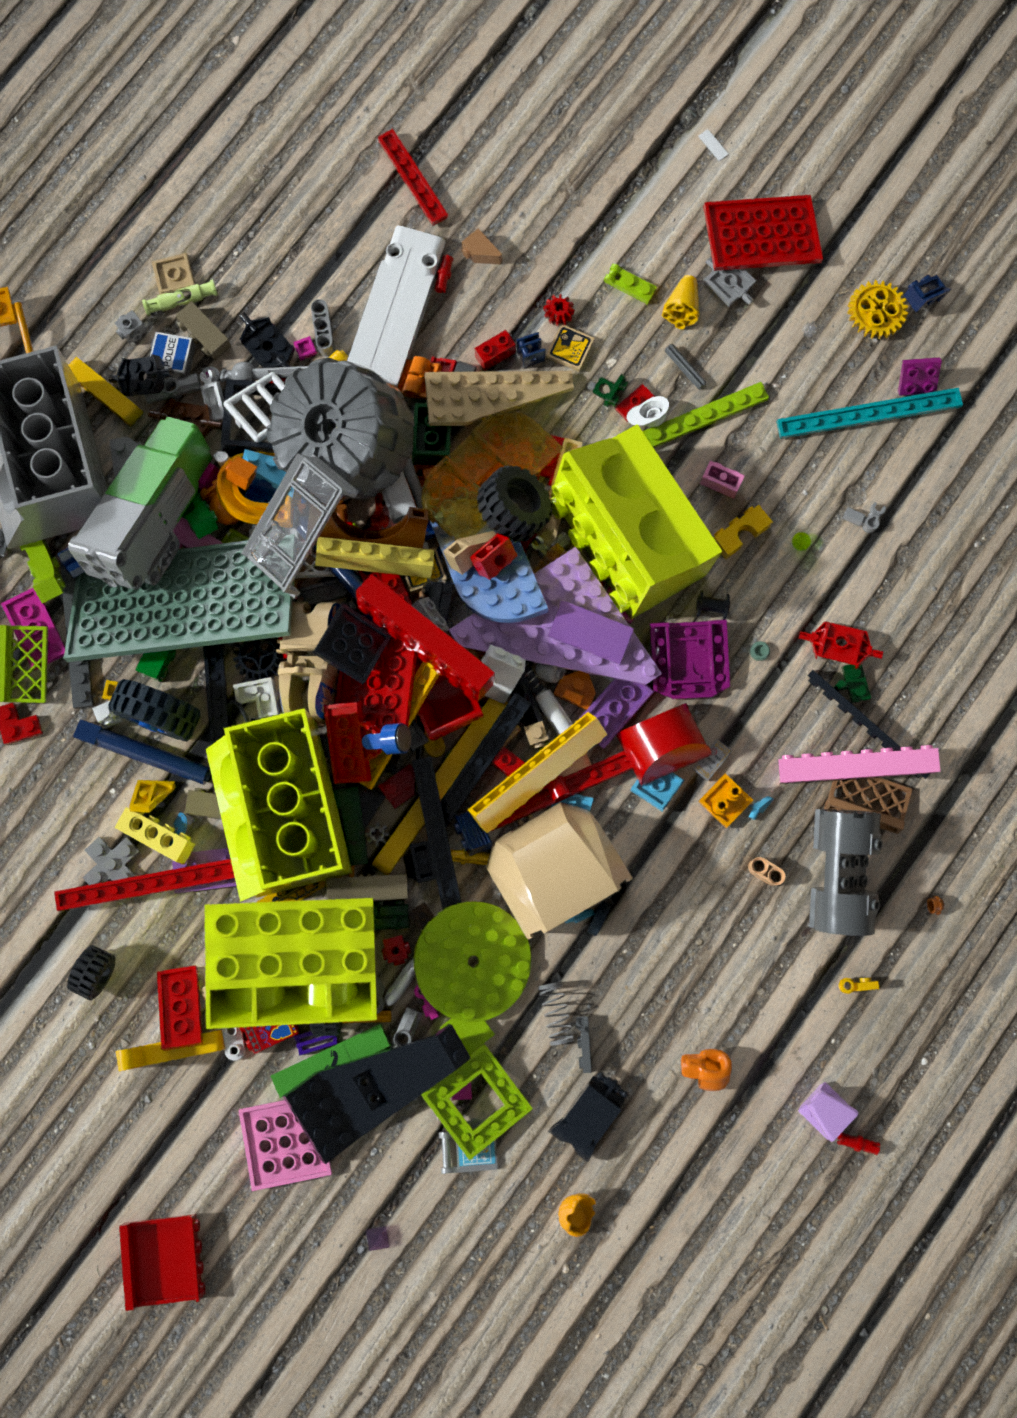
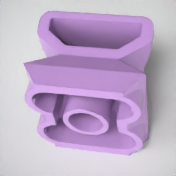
M826 1082L819 1085L798 1110L831 1142L859 1114L855 1108L849 1106Z

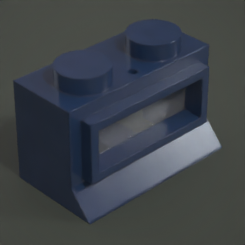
M927 275L920 282L917 280L912 282L904 296L915 312H918L925 304L930 306L936 300L940 302L952 289L946 288L937 275L932 277Z

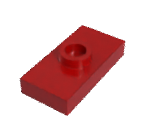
M641 384L617 405L615 410L628 422L627 414L632 408L655 396Z

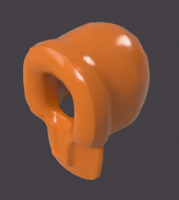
M705 1049L699 1054H684L681 1057L682 1075L687 1078L698 1079V1086L702 1090L720 1091L725 1089L730 1082L732 1073L731 1059L727 1053L718 1049Z

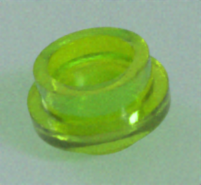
M798 532L792 538V545L798 551L808 549L811 544L810 536L804 532Z

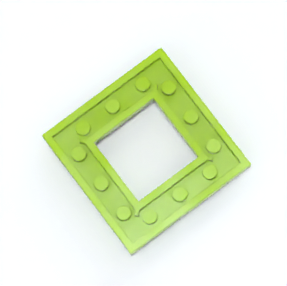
M485 1044L470 1054L471 1059L421 1095L468 1160L474 1158L533 1109ZM479 1074H482L504 1105L472 1130L449 1098Z

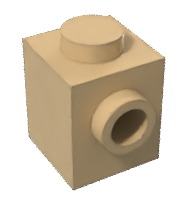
M543 721L524 727L529 748L539 749L546 746L545 743H548V736Z

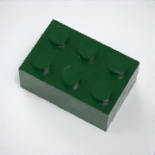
M415 403L412 463L423 465L449 463L452 426H429L427 404Z

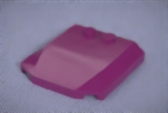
M727 620L650 623L651 658L662 673L652 680L653 691L671 699L713 697L730 687Z

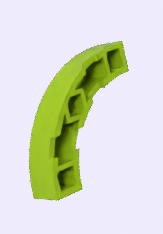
M45 539L20 546L21 550H26L30 560L27 561L32 576L35 578L32 587L41 603L43 604L64 593L66 585L58 569L60 563L55 556L53 557Z

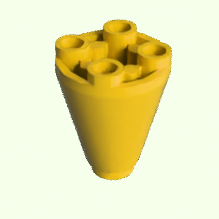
M686 275L680 280L664 304L662 317L674 324L678 329H685L686 326L695 324L700 314L697 279L692 275Z

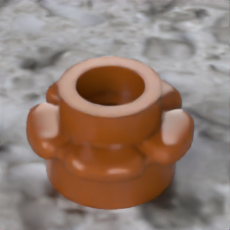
M933 896L927 900L928 911L931 914L936 913V915H940L941 911L945 908L944 901L939 896Z

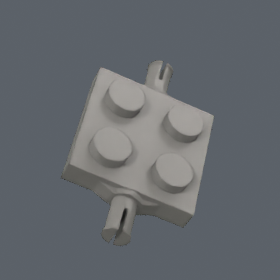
M712 257L706 260L705 263L713 270L704 279V283L728 307L741 298L748 305L754 301L747 291L755 285L756 280L745 269L714 271Z

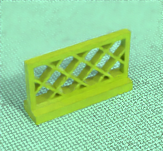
M0 625V702L46 703L47 626ZM14 630H21L26 636L17 642L14 639ZM36 630H43V637L37 643L31 635ZM28 638L35 645L29 652L21 646ZM17 648L25 654L19 661L13 657V652ZM37 648L42 652V658L38 662L30 656ZM27 657L34 663L28 671L20 665ZM17 667L24 672V675L18 681L13 677V671ZM36 667L42 672L41 677L37 681L30 675ZM26 677L34 683L27 691L20 684ZM18 686L24 694L19 698H12V690ZM36 686L41 690V699H34L29 694Z

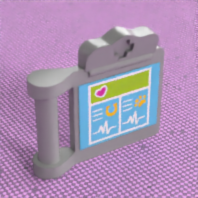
M472 1118L466 1122L474 1130L486 1119ZM448 1131L439 1132V1138H442L443 1155L441 1174L496 1170L498 1168L496 1140L471 1160H468L456 1143L457 1166L451 1167V1135Z

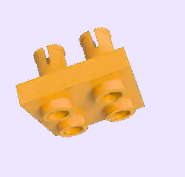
M725 773L698 802L727 828L750 805L753 799Z

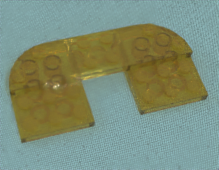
M516 411L514 413L496 412L484 419L448 456L446 455L430 471L421 492L423 509H428V519L433 524L436 522L455 541L476 535L487 524L482 519V513H479L477 496L480 487L476 482L498 461L503 466H519L522 470L526 469L530 471V474L536 476L562 451L563 447L529 416Z

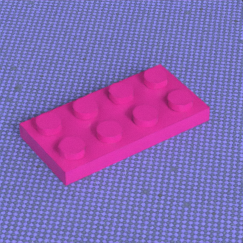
M33 588L1 603L11 626L48 627L47 664L64 656V642L45 603H41ZM14 630L18 641H21L26 636L21 630ZM36 630L31 635L37 643L43 637V630ZM29 638L21 644L27 652L35 646ZM37 648L30 656L38 662L42 658V652ZM27 657V660L30 666L32 667L34 663Z

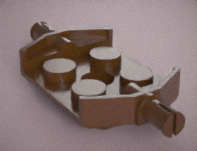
M170 398L160 411H148V417L158 419V423L160 420H165L166 417L182 421L192 419L191 423L199 428L204 438L213 429L222 431L223 423L213 421L212 410L207 404L200 406L177 402Z

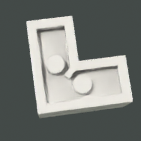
M271 677L233 685L236 701L240 704L256 701L259 719L281 714L275 681Z

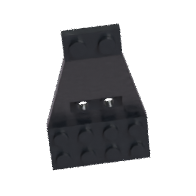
M448 1024L433 1036L316 1071L283 1095L322 1163L327 1164L359 1138L469 1061L471 1057L453 1025ZM363 1078H365L364 1085L361 1084V1080ZM375 1095V1100L372 1102L371 1097Z

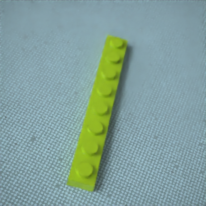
M759 382L663 422L657 427L646 429L643 433L653 448L765 402L769 399V396L762 382Z

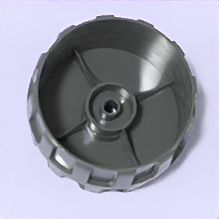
M331 358L314 360L310 363L309 367L305 369L298 368L286 378V386L281 393L277 392L270 406L272 413L271 424L267 426V441L272 444L275 453L273 461L278 469L287 472L297 453L308 457L315 454L359 491L355 498L343 495L340 499L343 501L349 498L358 500L373 498L387 487L392 486L399 479L408 459L412 455L414 447L413 427L415 425L413 414L409 411L403 399L404 395L395 385L365 366L350 361H337ZM304 465L296 481L309 492L332 496L335 490Z

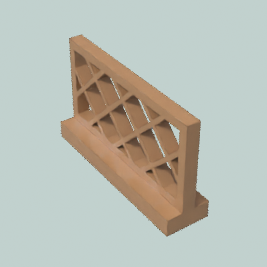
M880 777L865 778L869 786L863 789L860 787L857 779H850L844 783L842 780H833L824 809L881 813V829L895 834H899L904 829V819L912 793L911 788ZM853 782L858 791L850 794L845 786L846 784ZM878 784L885 785L888 792L880 795L875 786ZM840 787L846 795L842 799L834 796L835 790ZM872 788L876 798L868 801L863 791ZM897 790L906 792L905 799L900 802L894 794ZM859 793L865 802L861 805L855 804L852 799L853 796ZM890 794L895 804L887 807L882 798ZM879 800L883 810L875 811L870 803ZM897 806L901 813L900 818L892 817L889 809Z

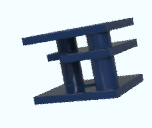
M539 332L517 339V352L523 353V369L545 361L546 350L545 348L541 349L542 340L539 338Z

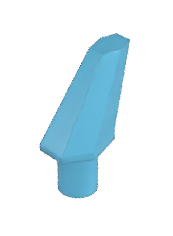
M766 796L750 805L752 811L749 818L756 820L758 814L763 813L774 798Z
M586 909L565 921V923L573 921L578 923L593 916L595 912L593 909Z

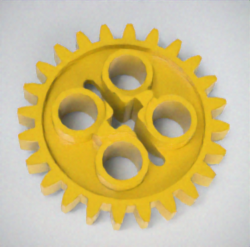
M875 280L873 285H871L868 281L866 287L861 284L859 290L855 289L854 295H851L850 302L847 305L850 308L847 314L851 315L849 321H855L852 327L858 326V333L862 330L865 331L864 337L869 333L871 334V339L875 335H877L878 339H881L883 334L888 338L890 333L895 335L896 331L900 330L905 323V318L908 315V312H906L908 305L903 304L907 299H901L903 292L897 293L898 287L892 289V283L885 286L883 280L878 285L877 280ZM876 296H881L883 300L878 299ZM861 305L867 306L868 309L862 308ZM887 310H891L894 314L888 313ZM872 320H877L879 324L874 323Z

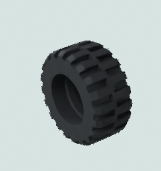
M504 466L498 468L479 488L477 496L479 513H482L484 522L488 523V527L496 531L495 534L498 533L508 537L510 541L513 539L514 542L527 541L550 521L552 515L550 494L548 490H545V485L538 481L537 476L530 474V471L522 470L519 466Z

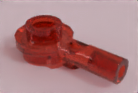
M381 493L375 496V512L370 520L371 526L377 525L379 530L389 525V518L383 512Z

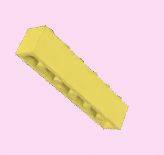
M319 537L317 540L315 566L431 578L434 550Z

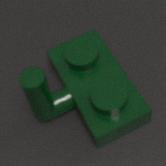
M851 664L842 666L841 669L845 681L839 680L834 685V688L837 691L847 689L852 704L870 700L871 695L862 664L857 669H855V665Z

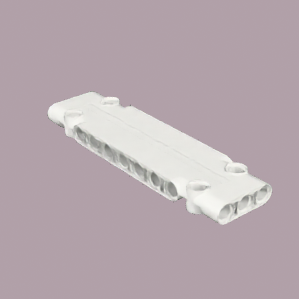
M396 226L391 243L386 248L385 260H382L347 360L375 371L396 387H398L405 363L410 358L434 287L435 274L437 273L438 264L446 243L443 238L404 226ZM393 253L399 254L397 256H392ZM433 263L432 266H427L426 264Z

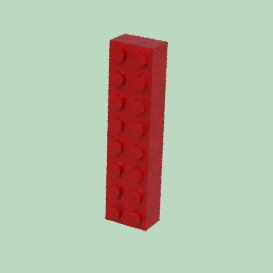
M371 574L356 590L358 609L363 614L367 615L368 613L372 616L373 621L378 626H384L393 638H399L403 641V645L408 650H414L418 653V657L424 663L429 662L434 666L433 669L442 676L444 674L449 678L448 681L457 688L459 686L470 700L475 699L479 702L493 686L495 676L493 670L374 575Z

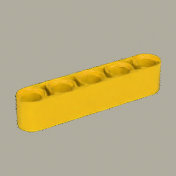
M75 357L69 364L81 387L130 427L143 414V411L78 357Z

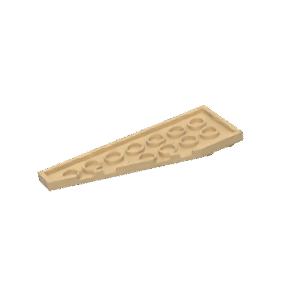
M572 371L425 372L429 426H466L480 419H488L489 416L498 413L500 415L524 407L532 402H540L542 399L550 396L555 397L570 392L574 388Z

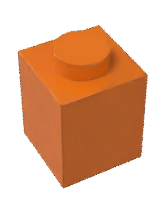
M236 456L233 461L230 460L225 468V471H227L226 480L247 490L256 477L257 466Z

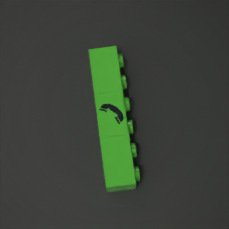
M381 1023L271 1075V1079L279 1097L282 1098L283 1095L316 1071L388 1050L387 1047L391 1046V1043Z

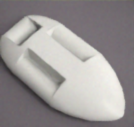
M414 958L402 969V972L387 991L384 1001L391 1006L396 1003L414 979Z

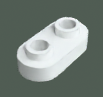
M239 1027L234 1028V1034L229 1033V1028H222L226 1057L233 1061L241 1059L246 1052L244 1033L240 1031ZM232 1047H236L238 1049V1052L236 1054H233L231 1052Z

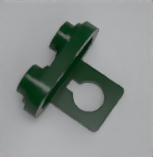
M624 374L619 376L615 384L600 377L592 393L604 399V406L607 408L609 406L615 407L620 398L617 396L618 392H624L629 382ZM605 384L609 386L610 392L603 394L599 391V387Z

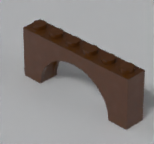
M312 493L325 506H327L332 497L330 495ZM312 503L310 506L306 541L322 514ZM409 507L407 514L399 523L383 530H363L353 527L344 522L334 510L319 537L423 549L428 524V509Z

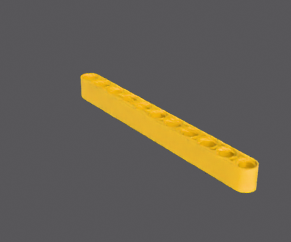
M489 698L482 708L484 717L471 723L436 772L435 777L440 801L508 704L507 702L503 704ZM420 798L414 803L372 863L375 868L385 875L391 873L425 825Z

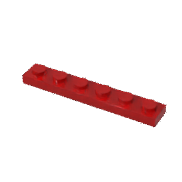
M391 129L378 136V142L431 225L434 226L447 219V212L395 131Z

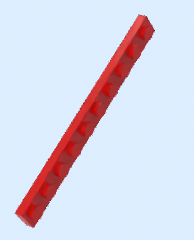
M231 859L54 891L56 910H69L235 879Z

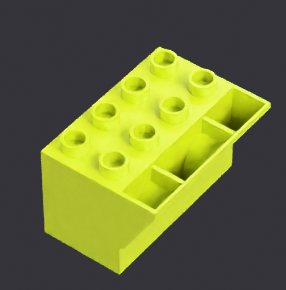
M638 424L613 438L592 443L563 454L555 483L552 486V498H550L552 501V513L558 520L565 517L572 528L568 531L570 541L578 551L585 548L592 559L588 566L599 582L606 580L613 592L609 596L620 613L626 611L628 616L633 619L708 574L723 551Z
M303 708L224 728L225 736L208 747L206 752L240 902L325 881L326 878H336L352 874L317 722L312 719V716L306 709Z
M373 898L204 905L206 1029L377 1020Z

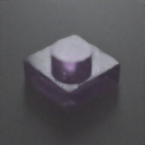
M387 1226L366 1229L369 1251L390 1247Z

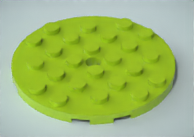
M463 902L451 905L440 911L422 930L414 951V971L418 987L423 996L440 1013L463 1022L485 1021L509 1009L522 994L531 969L530 946L517 921L505 910L484 902ZM471 956H476L478 964L474 967L468 965V959Z

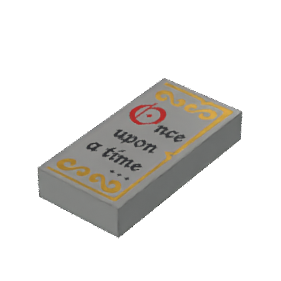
M718 739L710 747L711 755L699 760L693 768L695 772L707 781L732 752Z

